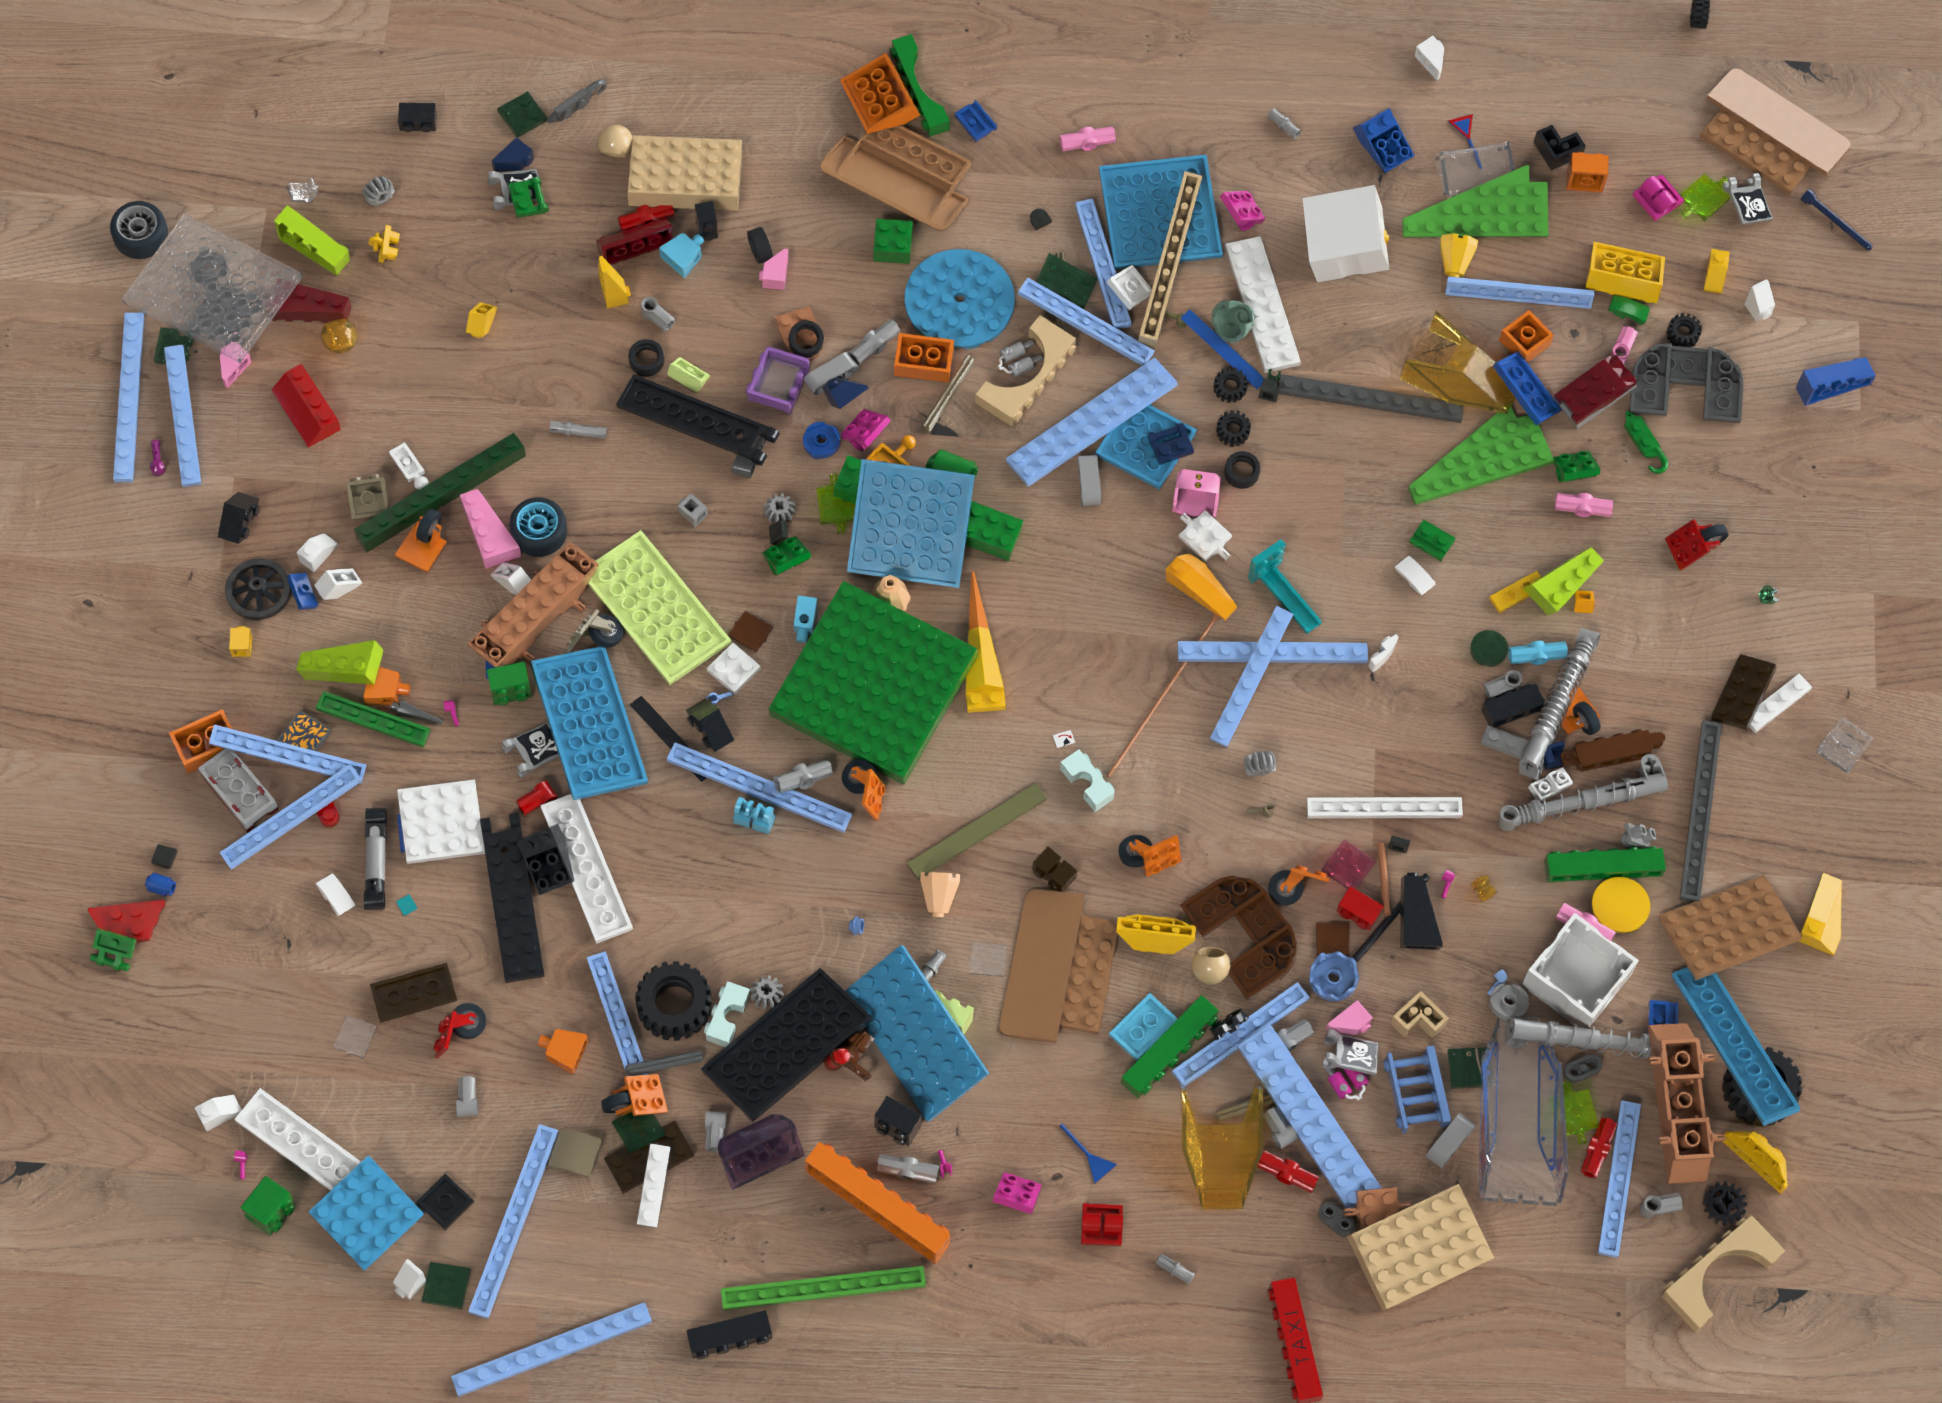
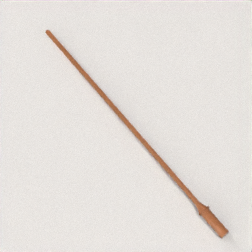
M1212 613L1211 621L1198 641H1202L1212 625L1217 620H1220L1219 616ZM1187 662L1181 664L1107 774V777H1111Z

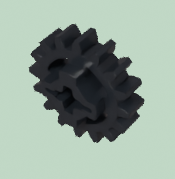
M1724 1181L1721 1186L1717 1182L1715 1188L1710 1186L1709 1192L1704 1194L1706 1199L1703 1200L1702 1204L1707 1207L1703 1211L1710 1213L1708 1219L1715 1218V1224L1722 1221V1225L1725 1226L1727 1221H1729L1733 1225L1735 1220L1739 1222L1742 1218L1741 1215L1746 1213V1210L1743 1209L1747 1206V1203L1743 1202L1746 1195H1740L1739 1193L1742 1189H1734V1183L1728 1186L1727 1181ZM1720 1192L1719 1197L1713 1198L1716 1193ZM1735 1209H1737V1211L1734 1214L1729 1215L1730 1210L1734 1211Z

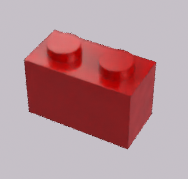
M1350 886L1338 904L1337 912L1342 918L1354 921L1359 928L1370 931L1381 915L1384 906Z

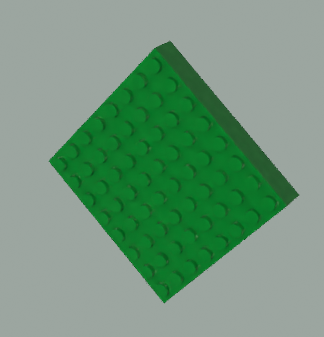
M843 581L769 706V714L771 717L855 760L863 759L870 762L876 771L905 785L977 659L978 649Z

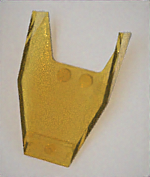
M1435 311L1429 331L1457 343V348L1444 366L1406 359L1400 379L1449 403L1508 414L1516 397L1494 369L1493 365L1496 362L1440 313Z
M1255 1084L1241 1123L1199 1124L1195 1119L1184 1085H1180L1182 1151L1202 1209H1243L1263 1150L1262 1087L1260 1084Z

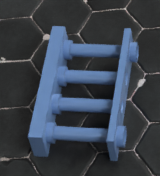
M1426 1047L1422 1056L1394 1061L1392 1053H1387L1385 1060H1383V1066L1390 1078L1398 1114L1396 1117L1397 1128H1401L1402 1134H1406L1410 1124L1435 1120L1440 1122L1441 1128L1448 1127L1451 1123V1117L1435 1047ZM1419 1064L1427 1065L1428 1072L1426 1075L1397 1079L1395 1068ZM1422 1083L1431 1084L1432 1091L1430 1094L1406 1098L1401 1097L1399 1087ZM1431 1101L1436 1104L1437 1110L1434 1113L1409 1117L1405 1115L1404 1106Z

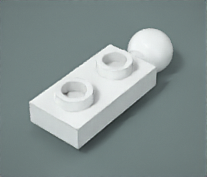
M405 442L389 451V455L407 481L410 483L415 480L414 486L417 490L429 484L428 479L422 476L425 474L424 469Z

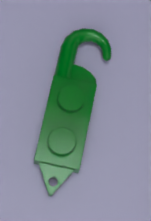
M1626 411L1624 428L1642 456L1646 458L1658 457L1662 464L1659 469H1655L1652 466H1648V469L1656 474L1665 472L1669 462L1661 450L1658 441L1641 416L1637 417Z

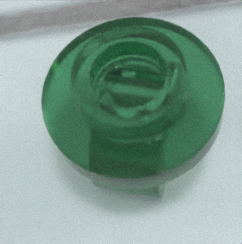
M1769 585L1764 586L1759 592L1761 603L1775 604L1778 602L1779 599L1774 598V594L1778 590Z

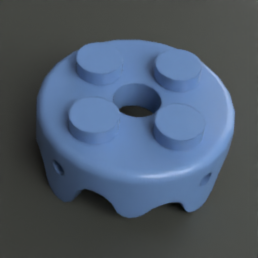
M1337 951L1318 955L1309 973V982L1314 993L1323 1000L1330 1002L1347 999L1353 994L1359 981L1356 961ZM1330 974H1336L1339 977V980L1337 982H1331L1328 979V976Z

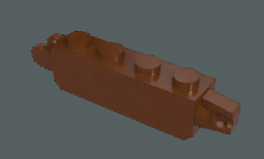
M1637 729L1629 734L1618 733L1609 738L1598 737L1594 741L1589 742L1583 740L1577 742L1573 749L1561 753L1560 760L1562 766H1576L1577 770L1581 772L1641 760L1647 754H1651L1653 749L1661 748L1663 741H1665V735L1663 732L1649 733V730L1642 731Z

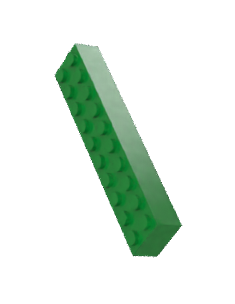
M847 455L834 486V497L856 504L862 460ZM971 501L965 545L1009 561L1022 530L1024 520Z

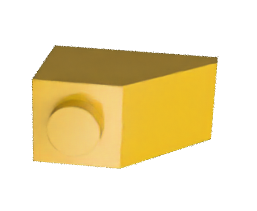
M1711 249L1707 259L1703 291L1722 294L1728 269L1729 251Z
M482 302L478 303L469 311L466 333H470L471 336L476 338L484 337L490 330L497 306Z

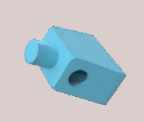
M681 233L659 248L660 257L685 278L702 257V251L699 246L704 243V239L699 234L690 239L686 234Z
M798 595L793 627L794 632L797 633L796 641L799 643H807L808 635H812L818 612L817 598Z

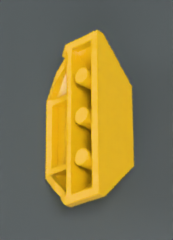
M1135 914L1118 917L1116 932L1133 950L1173 955L1195 941L1196 926L1174 918Z
M1726 1131L1724 1133L1725 1136H1723L1725 1141L1722 1142L1782 1194L1788 1186L1786 1161L1782 1152L1775 1147L1773 1148L1767 1143L1768 1141L1763 1135L1757 1134L1755 1131Z

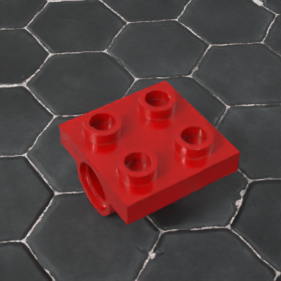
M1083 1203L1081 1245L1121 1247L1123 1205Z

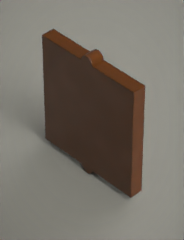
M745 611L740 619L735 622V626L728 637L757 653L762 644L767 641L773 626Z
M1331 921V923H1316V956L1321 953L1330 954L1337 951L1349 957V923H1334V921Z

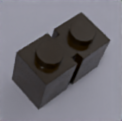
M1048 846L1033 862V873L1039 879L1047 880V884L1052 890L1064 892L1077 878L1078 871L1065 860L1060 863L1061 856Z

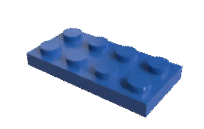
M1519 351L1493 365L1498 375L1536 426L1562 411Z

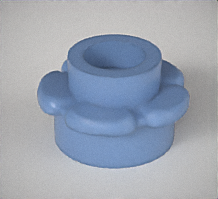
M855 916L853 920H850L849 931H852L853 935L863 933V918Z

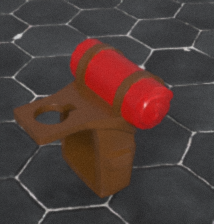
M866 1032L853 1034L847 1040L846 1047L832 1050L828 1059L824 1062L825 1068L829 1071H835L844 1066L864 1081H867L872 1075L857 1062L874 1038Z

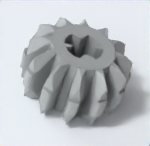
M382 175L369 180V183L365 184V188L362 190L365 200L375 207L379 204L382 206L384 202H388V199L392 198V194L395 192L391 181Z
M774 493L773 499L768 498L767 503L764 505V515L769 517L768 521L770 523L773 521L776 523L779 520L792 521V515L796 513L794 509L795 503L791 501L790 496L784 498L782 493L780 497H777Z
M1260 751L1249 754L1244 758V770L1247 776L1251 777L1271 774V772L1276 770V759L1273 752Z
M769 975L767 980L760 976V982L754 981V987L750 988V993H752L751 1000L756 1001L755 1005L757 1007L763 1004L764 1010L767 1008V1005L773 1008L774 1002L778 1004L781 1001L780 997L784 995L781 991L783 986L782 984H777V978L771 981V976ZM765 990H769L768 995L764 994Z

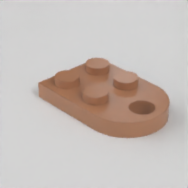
M810 306L775 316V322L788 353L795 354L790 349L788 342L789 333L794 324L805 320L816 323ZM804 329L796 334L795 341L799 347L809 349L815 346L817 336L813 331ZM822 349L819 351L818 354L814 355L813 357H808L809 361L816 359L820 355Z

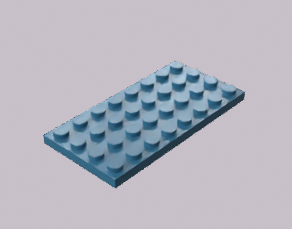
M600 646L531 661L530 666L573 801L647 784L646 772L606 648Z
M900 945L845 990L872 1016L873 1021L865 1029L874 1038L873 1041L926 1121L934 1119L990 1074L903 945Z

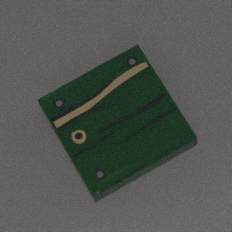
M1487 1047L1447 1050L1451 1089L1482 1088L1481 1069L1483 1070V1064L1488 1055ZM1489 1060L1484 1071V1087H1491L1492 1085Z

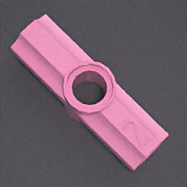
M1113 126L1100 129L1084 127L1076 133L1060 135L1062 151L1081 148L1084 151H1090L1098 145L1116 143Z
M1623 326L1610 356L1617 355L1616 352H1622L1624 356L1618 357L1625 364L1638 332L1634 328Z
M1557 493L1554 508L1555 510L1575 512L1579 517H1589L1591 515L1611 517L1613 500L1593 498L1588 493H1579L1577 495Z
M1566 903L1563 904L1556 916V919L1566 924L1576 913L1595 927L1609 941L1612 940L1616 933L1599 923L1592 914L1587 912L1581 913Z

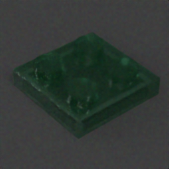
M528 91L497 108L499 115L517 138L547 122V116Z
M630 1112L612 1121L613 1127L629 1154L665 1135L654 1114L633 1116V1112Z
M430 1262L422 1303L462 1310L471 1269Z

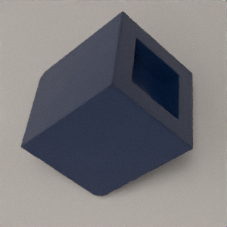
M1564 741L1548 745L1544 755L1545 771L1562 767L1560 754L1563 753Z

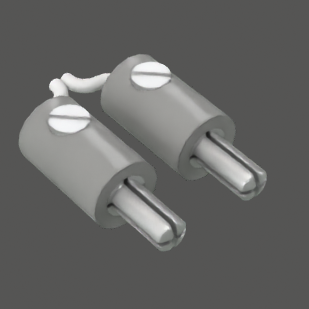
M1033 340L1023 344L1019 341L999 351L1001 357L999 358L1000 365H998V368L1006 373H1011L1015 378L1034 369V364L1043 361V357L1038 355L1031 359L1027 356L1008 365L1009 370L1001 367L1003 365L1002 360L1007 363L1024 355L1026 349L1034 346Z

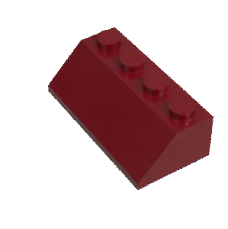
M666 218L655 219L644 225L639 224L634 228L621 230L610 236H603L596 240L598 253L610 265L658 250L662 245L673 239L672 226Z

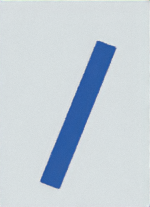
M1188 310L1181 317L1233 368H1237V372L1241 370L1243 372L1242 376L1246 375V380L1256 389L1261 387L1264 378L1193 311Z

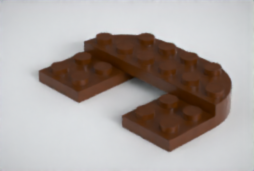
M1236 876L1223 877L1180 904L1202 938L1235 916L1256 945L1231 962L1228 973L1246 1000H1249L1276 980H1281L1292 968L1297 954V942L1294 931L1271 900L1266 890L1256 881Z

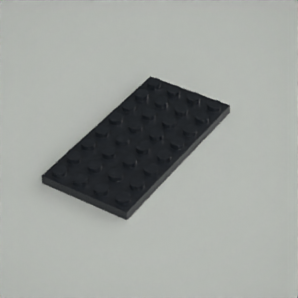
M819 968L704 1065L701 1071L754 1122L825 1062L833 1049L841 1048L853 1034L859 1033L873 1019L827 973Z

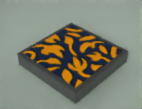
M300 710L277 741L318 751L330 736L332 730Z

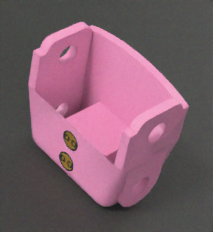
M1186 469L1178 472L1172 512L1180 515L1186 513L1189 517L1197 518L1206 510L1212 517L1216 518L1221 477H1218L1215 473Z

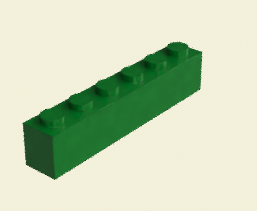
M1649 846L1645 849L1630 847L1626 850L1611 848L1607 851L1592 849L1588 852L1572 850L1568 853L1553 851L1547 854L1544 860L1547 883L1605 880L1613 877H1662L1666 871L1663 848H1657L1656 846Z
M1201 995L1122 1076L1121 1084L1138 1099L1142 1094L1146 1096L1152 1089L1151 1085L1155 1081L1159 1082L1165 1076V1071L1168 1067L1173 1068L1179 1061L1178 1057L1182 1053L1184 1055L1188 1053L1192 1048L1191 1044L1195 1040L1199 1041L1206 1033L1204 1030L1208 1026L1212 1027L1218 1021L1219 1010Z

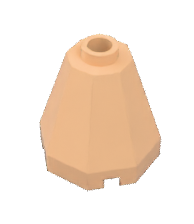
M892 575L879 580L871 595L904 612L911 598L905 584Z
M921 872L920 881L928 912L932 913V917H944V914L949 912L959 886L960 874H956V878H952V873L928 872V876H925V872Z

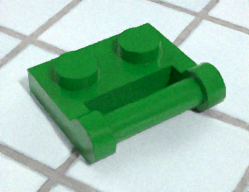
M539 177L508 183L516 218L544 214L549 211L548 205L544 201L540 186L542 183ZM529 188H534L538 206L533 207Z

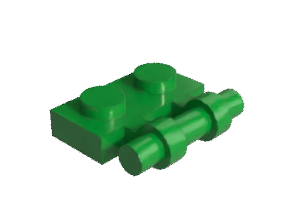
M99 928L96 931L92 948L99 950V954L92 953L90 961H94L100 966L107 965L113 967V970L128 972L130 964L124 963L123 959L132 958L137 939ZM107 953L116 955L115 960L107 958Z

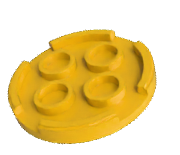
M1613 877L1607 879L1596 888L1592 896L1593 916L1597 918L1599 923L1616 933H1632L1644 925L1650 913V899L1647 892L1639 883L1629 878Z

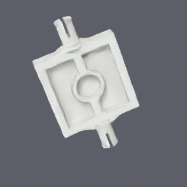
M1206 510L1193 520L1186 513L1181 515L1180 519L1187 524V527L1179 534V538L1204 562L1216 554H1219L1225 561L1229 559L1231 555L1224 549V545L1232 538V534Z

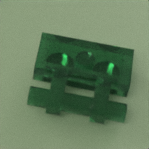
M161 327L154 357L155 364L166 365L164 347L177 346L178 344H182L184 347L187 364V361L190 359L189 349L193 344V333L186 331L185 336H180L179 329Z

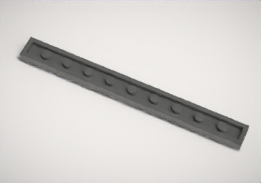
M1281 374L1279 394L1457 423L1462 421L1464 403Z
M1704 720L1701 723L1679 900L1700 901L1721 723Z

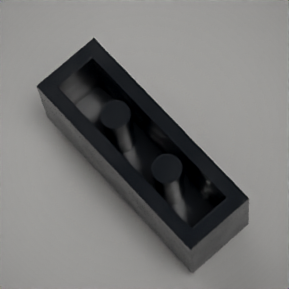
M1526 684L1514 692L1510 690L1503 693L1500 697L1486 699L1481 710L1488 725L1496 728L1540 712L1544 708L1545 701L1537 684Z

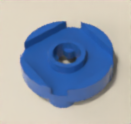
M816 422L807 427L803 436V447L812 458H828L839 450L840 435L833 425H827L825 422ZM821 437L826 440L821 444L817 442L818 438Z

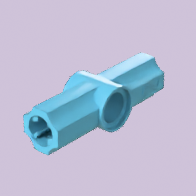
M1534 641L1528 645L1509 647L1508 658L1511 664L1531 662L1533 665H1541L1549 660L1565 659L1568 655L1565 641L1554 643Z

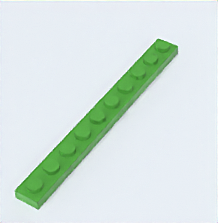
M924 1266L721 1288L723 1310L926 1288Z

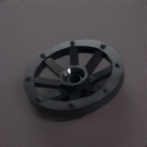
M252 559L245 561L230 573L226 581L225 594L232 610L243 618L263 620L273 617L289 601L291 587L287 579L288 575L279 564L271 560ZM259 567L270 569L262 577H259ZM253 569V578H249L242 573ZM276 573L281 577L283 581L266 582ZM237 579L247 584L233 589ZM268 589H283L281 598L278 599ZM248 592L242 603L238 605L233 596ZM253 597L256 598L257 611L246 610ZM262 597H267L275 605L263 610Z

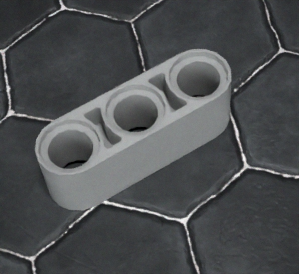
M845 352L808 373L804 378V382L814 395H819L824 392L822 387L826 385L828 380L836 377L847 379L855 374L859 367L850 354Z
M1097 455L1078 456L1082 506L1101 505Z
M1459 1113L1425 1157L1442 1169L1476 1125Z

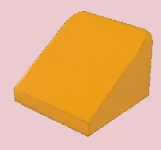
M1577 590L1574 593V612L1593 613L1595 603L1593 591Z

